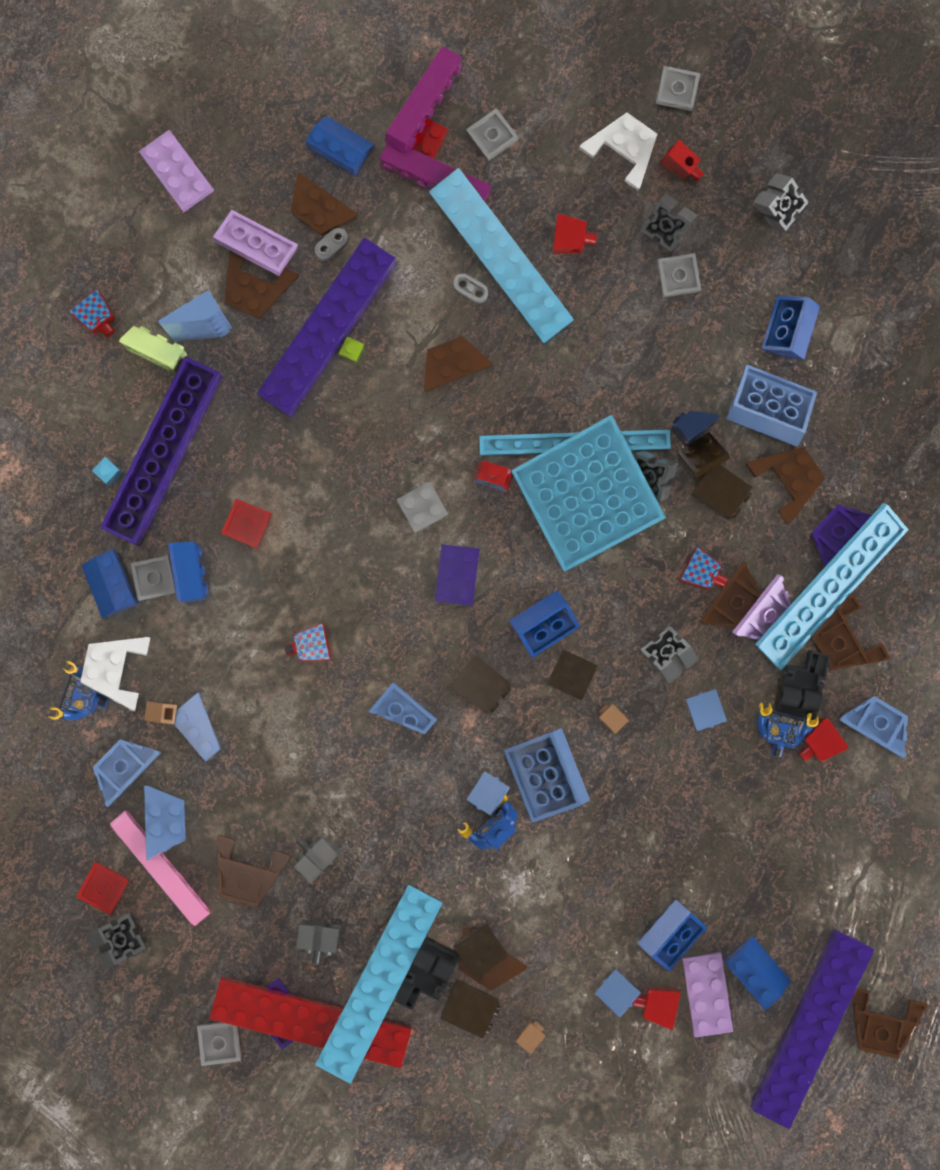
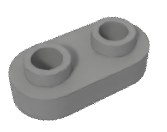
M341 228L333 229L315 246L317 258L322 261L330 260L348 243L346 231ZM341 235L342 237L340 240H336L335 236ZM326 247L327 251L321 252V248Z
M458 274L454 278L453 286L456 292L478 304L487 300L488 288L484 284L467 274ZM465 282L466 286L460 287L459 284ZM476 292H481L482 296L477 297L475 294Z

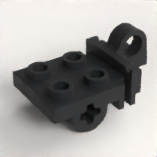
M809 650L805 659V668L786 664L785 670L790 675L785 674L776 712L807 719L808 713H812L811 720L816 719L817 712H819L822 704V690L825 687V684L820 682V680L826 681V673L831 655Z
M425 938L407 974L412 978L411 980L405 978L395 1002L413 1010L420 993L439 1001L442 995L438 994L437 991H444L460 955Z

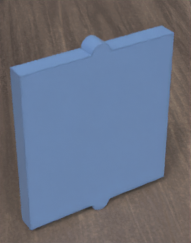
M716 689L705 693L699 692L697 696L686 699L696 731L708 727L713 728L714 725L727 721Z
M484 771L467 800L477 806L478 810H483L490 816H493L510 787L499 781L498 777H493Z
M617 969L614 970L607 980H603L604 983L595 993L618 1017H621L629 1007H632V1003L641 994Z

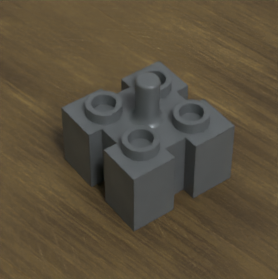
M776 173L767 184L768 190L762 191L753 203L761 213H765L764 218L770 227L786 231L794 222L793 216L795 213L800 214L809 202L802 192L796 191L799 187L792 177Z
M666 193L658 201L651 212L653 214L646 220L640 231L652 239L655 236L661 239L659 244L672 252L685 235V231L691 226L697 214L687 207L680 209L676 206L678 201Z
M646 451L635 453L634 457L657 501L667 500L672 484H669L668 481L674 478L678 463L666 458L657 460L658 455Z
M671 626L658 635L660 637L659 640L656 642L652 640L641 649L649 664L669 684L681 675L682 668L686 667L688 669L699 660L693 648L683 638L681 639L680 635Z
M326 835L322 838L318 836L310 845L301 837L296 843L304 852L295 859L297 864L294 867L312 883L340 854L341 850Z
M129 913L87 934L93 949L98 947L101 953L97 955V958L103 970L115 966L128 957L146 949L140 935L135 936L132 929L135 928V924Z
M302 920V923L299 924L296 949H301L303 953H313L312 963L320 964L321 955L332 956V953L337 952L342 924Z

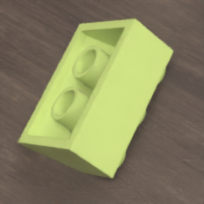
M133 326L121 337L119 342L126 350L175 374L184 357H187L183 346L177 343L172 345L167 342L165 337L159 334L155 337L150 334V330L142 326L140 328Z

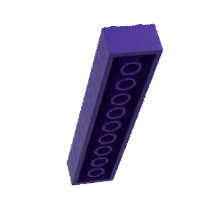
M365 237L362 239L258 390L257 394L261 399L291 418L396 266L397 263L394 256Z
M186 356L184 357L104 518L101 529L138 547L140 546L223 378L220 372Z
M836 929L833 930L750 1104L754 1112L788 1129L791 1128L875 949Z

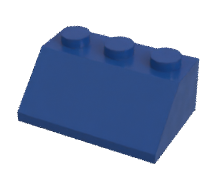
M328 116L313 127L305 140L308 149L354 177L375 146V144Z
M777 296L761 349L786 358L805 359L820 305L809 297Z
M194 541L168 543L177 601L189 603L206 600L209 590L207 583H204L203 576L206 573L204 564L200 562V557H202L201 546H198Z
M110 550L93 557L81 565L102 619L138 605L117 551Z
M558 590L509 621L532 658L580 628L568 603Z
M675 900L637 944L670 972L708 927L679 901Z
M753 936L723 960L765 1010L781 997L791 982Z

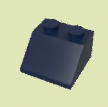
M689 411L685 414L682 412L672 422L674 425L671 431L685 447L715 424L720 417L718 414Z

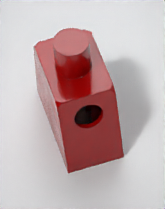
M681 140L674 143L659 161L661 165L682 180L691 176L698 182L704 175V172L697 167L701 161L700 158Z
M558 214L552 254L583 253L584 244L596 245L597 233L586 232L587 222Z
M823 717L803 740L806 747L798 752L804 762L813 756L817 761L822 762L847 750L849 747L829 719Z
M647 988L646 995H639L632 1005L643 1008L641 1015L644 1019L673 1030L681 993L677 989Z

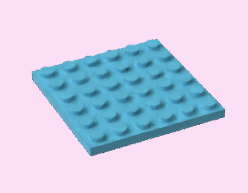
M612 415L511 470L564 572L666 518Z

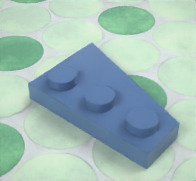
M395 682L388 687L369 710L372 714H377L422 734H426L437 721V718Z
M198 692L176 711L174 725L206 762L221 750V747L203 705L201 695Z

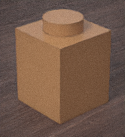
M147 701L144 721L175 724L177 705Z
M606 704L599 710L600 715L598 718L613 734H616L629 721L614 704L610 706Z
M529 1020L515 1037V1042L529 1054H532L546 1036L543 1031L545 1028L539 1022L535 1021L533 1023Z

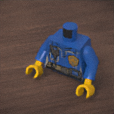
M66 661L72 667L69 670L65 668L63 670L70 675L59 709L50 708V710L56 711V715L48 717L54 720L58 718L77 720L87 717L89 713H94L96 706L106 709L109 698L101 696L100 693L83 685L80 682L83 668L75 666L71 661Z
M763 703L759 704L760 713L757 726L761 737L764 738V742L773 744L771 752L773 756L782 757L784 747L794 748L798 746L810 734L813 727L819 723V716L815 720H811L812 713L807 714V721L805 722L803 718L772 711L770 703L766 709L763 708Z
M505 795L500 803L501 806L494 812L493 816H490L475 832L472 831L467 823H463L466 827L464 831L460 829L458 831L464 838H468L470 842L481 850L489 848L498 849L515 833V823L518 815L510 802L507 801V795Z

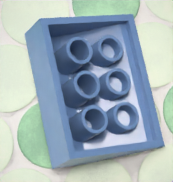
M209 290L158 321L174 342L223 337L232 329Z
M746 365L726 419L791 445L798 446L805 435L817 392Z
M562 728L504 750L532 823L576 808L590 801Z

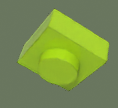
M346 337L339 355L357 363L364 344Z

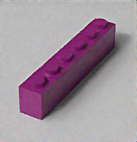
M443 46L440 48L387 130L385 137L387 144L404 153L408 147H413L416 141L415 136L423 131L425 127L424 122L427 118L430 119L432 117L435 105L441 103L444 91L446 89L449 90L453 83V77L459 75L462 69V57Z
M386 144L379 158L380 165L385 170L390 172L393 170L404 179H413L419 186H428L432 189L456 170L409 147L404 153ZM463 173L486 203L492 186Z

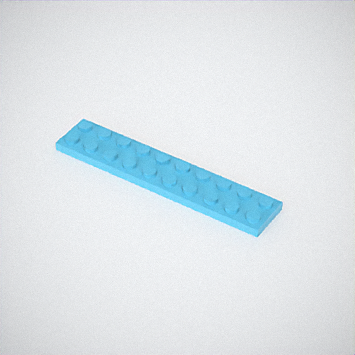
M459 168L429 191L543 343L574 321Z
M883 503L756 642L755 645L779 670L785 667L908 531V528L887 504Z
M410 885L407 886L315 1063L316 1066L351 1084L442 902Z

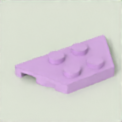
M776 575L733 630V634L760 639L791 605L788 591L784 589V578L781 575Z

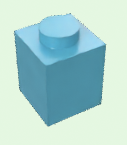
M106 457L92 470L110 487L123 474Z

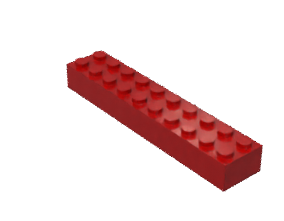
M222 976L209 1019L324 1048L344 1008ZM384 1018L364 1059L401 1068L412 1030L411 1025Z

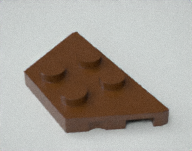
M301 173L297 174L291 214L322 236L330 232L331 229L342 226L348 220L357 218L358 214Z
M463 336L427 349L424 391L427 392L489 368L493 364Z
M744 561L700 620L701 623L736 628L761 596L762 592L757 587V583Z
M463 926L461 940L473 931ZM509 955L476 979L462 957L459 956L458 970L490 991L527 968L526 965Z

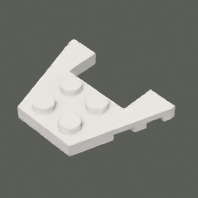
M625 113L582 143L579 149L591 158H594L603 144L615 150L635 165L626 177L625 182L639 191L657 133L629 113Z
M150 637L89 644L80 682L94 691L109 697L116 703L127 707L129 710L135 711L139 693L119 690L126 653L147 656Z

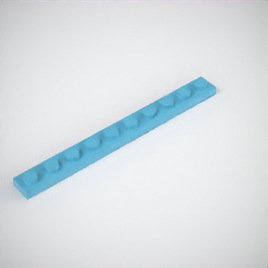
M670 430L621 431L631 451L671 449ZM578 433L479 436L480 456L542 454Z

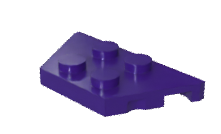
M836 505L811 532L824 568L872 515L859 510H852L842 505Z

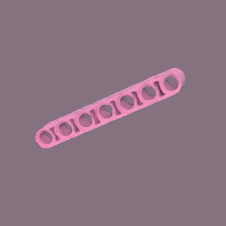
M125 810L110 823L117 835L191 924L196 926L211 913L206 904L162 852L154 856L153 859L146 860V832L128 811Z

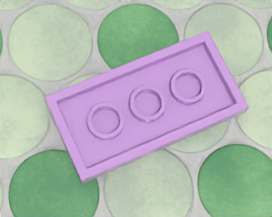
M170 130L139 151L183 212L214 191Z
M233 210L230 211L213 236V242L280 276L298 249V244Z
M718 952L682 958L694 1037L733 1032L722 954Z

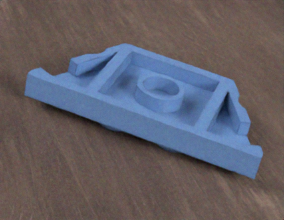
M872 696L838 719V721L903 759L906 757L905 741H907L906 726L908 724V716L877 697Z
M120 739L93 766L100 791L102 790L105 799V805L110 807L161 752Z
M144 786L146 860H151L159 853L166 852L172 846L186 840L184 800L152 787Z

